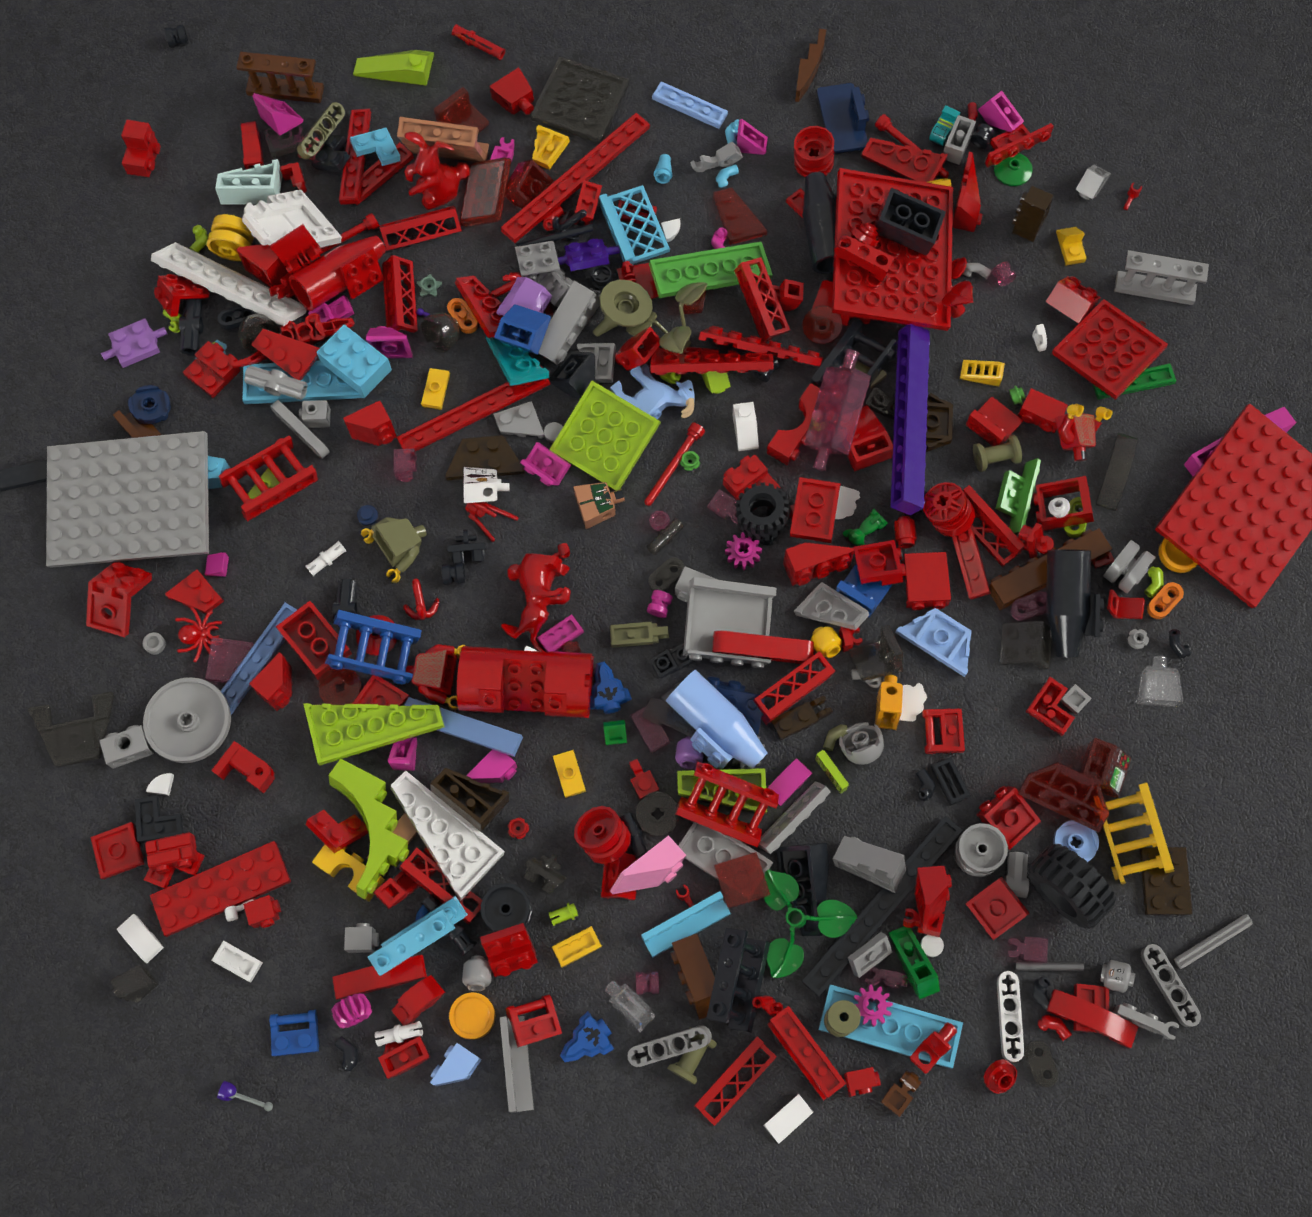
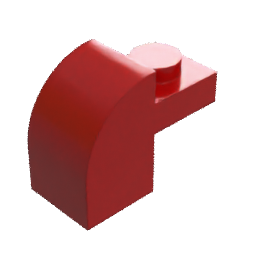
M785 279L780 286L773 285L783 312L796 309L803 301L804 283ZM760 283L758 286L759 291L766 294V285ZM766 301L765 305L772 306L774 311L773 303Z
M430 975L406 991L398 999L397 1005L391 1011L403 1026L412 1024L423 1011L432 1007L445 991L433 976Z

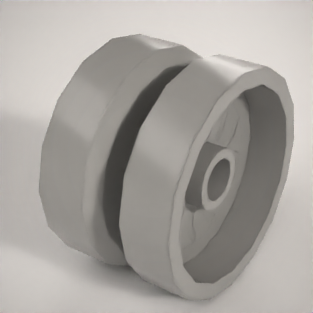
M1132 540L1129 541L1103 575L1104 578L1112 583L1123 574L1124 577L1119 583V588L1127 594L1135 583L1138 584L1149 570L1148 566L1155 559L1154 555L1145 551L1136 560L1134 557L1140 550V546Z
M982 823L972 825L966 829L954 846V857L957 865L963 872L975 877L991 875L1004 863L1008 852V844L1000 830L990 824Z

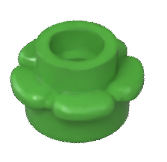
M1014 386V388L1009 390L1014 405L1018 403L1023 404L1022 400L1025 399L1022 387L1017 388V386Z
M687 451L683 454L680 464L687 471L697 469L700 465L699 456L693 451Z

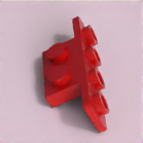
M1051 123L1030 133L1021 124L1012 132L1006 131L992 138L990 145L994 148V151L988 154L985 165L987 167L998 165L1008 157H1014L1025 149H1031L1039 142L1047 141L1051 137L1054 126Z

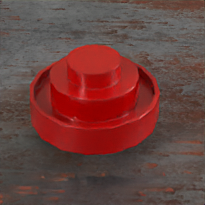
M869 222L861 225L855 224L851 231L855 239L872 247H876L880 241V238L877 236V228Z
M1004 1059L992 1063L984 1074L985 1085L993 1093L997 1094L1009 1090L1017 1079L1016 1068L1008 1060Z

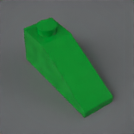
M904 926L889 932L892 944L919 1000L939 992L938 975L912 929Z

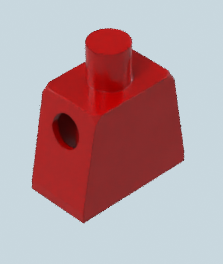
M519 67L490 85L491 98L511 114L522 110L528 115L533 111L534 106L531 104L534 101L533 90Z
M651 327L646 328L624 343L615 354L616 363L622 365L627 371L645 364L660 346V338Z

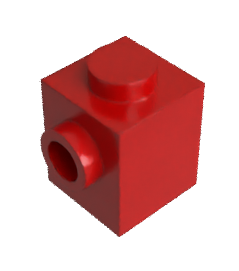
M270 895L243 904L248 923L253 928L260 926L261 928H267L274 925V921L280 919L278 914L281 912L280 904L277 899L274 900Z

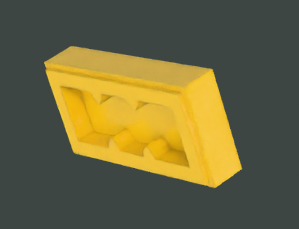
M429 369L421 402L422 407L442 410L450 377L449 371Z
M574 750L554 755L553 759L565 798L586 792Z
M592 926L552 946V949L563 968L602 946Z

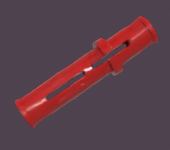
M457 24L453 27L452 35L465 41L466 45H473L499 60L504 57V48L476 35V32L473 30L469 31Z

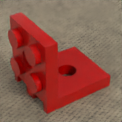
M113 562L88 582L86 626L126 637L129 634L131 597L152 581V573L146 572L141 568L126 566L120 562ZM105 608L111 610L112 616L106 613Z

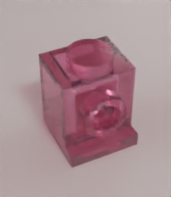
M414 448L394 449V474L397 480L408 482L413 479L417 460Z

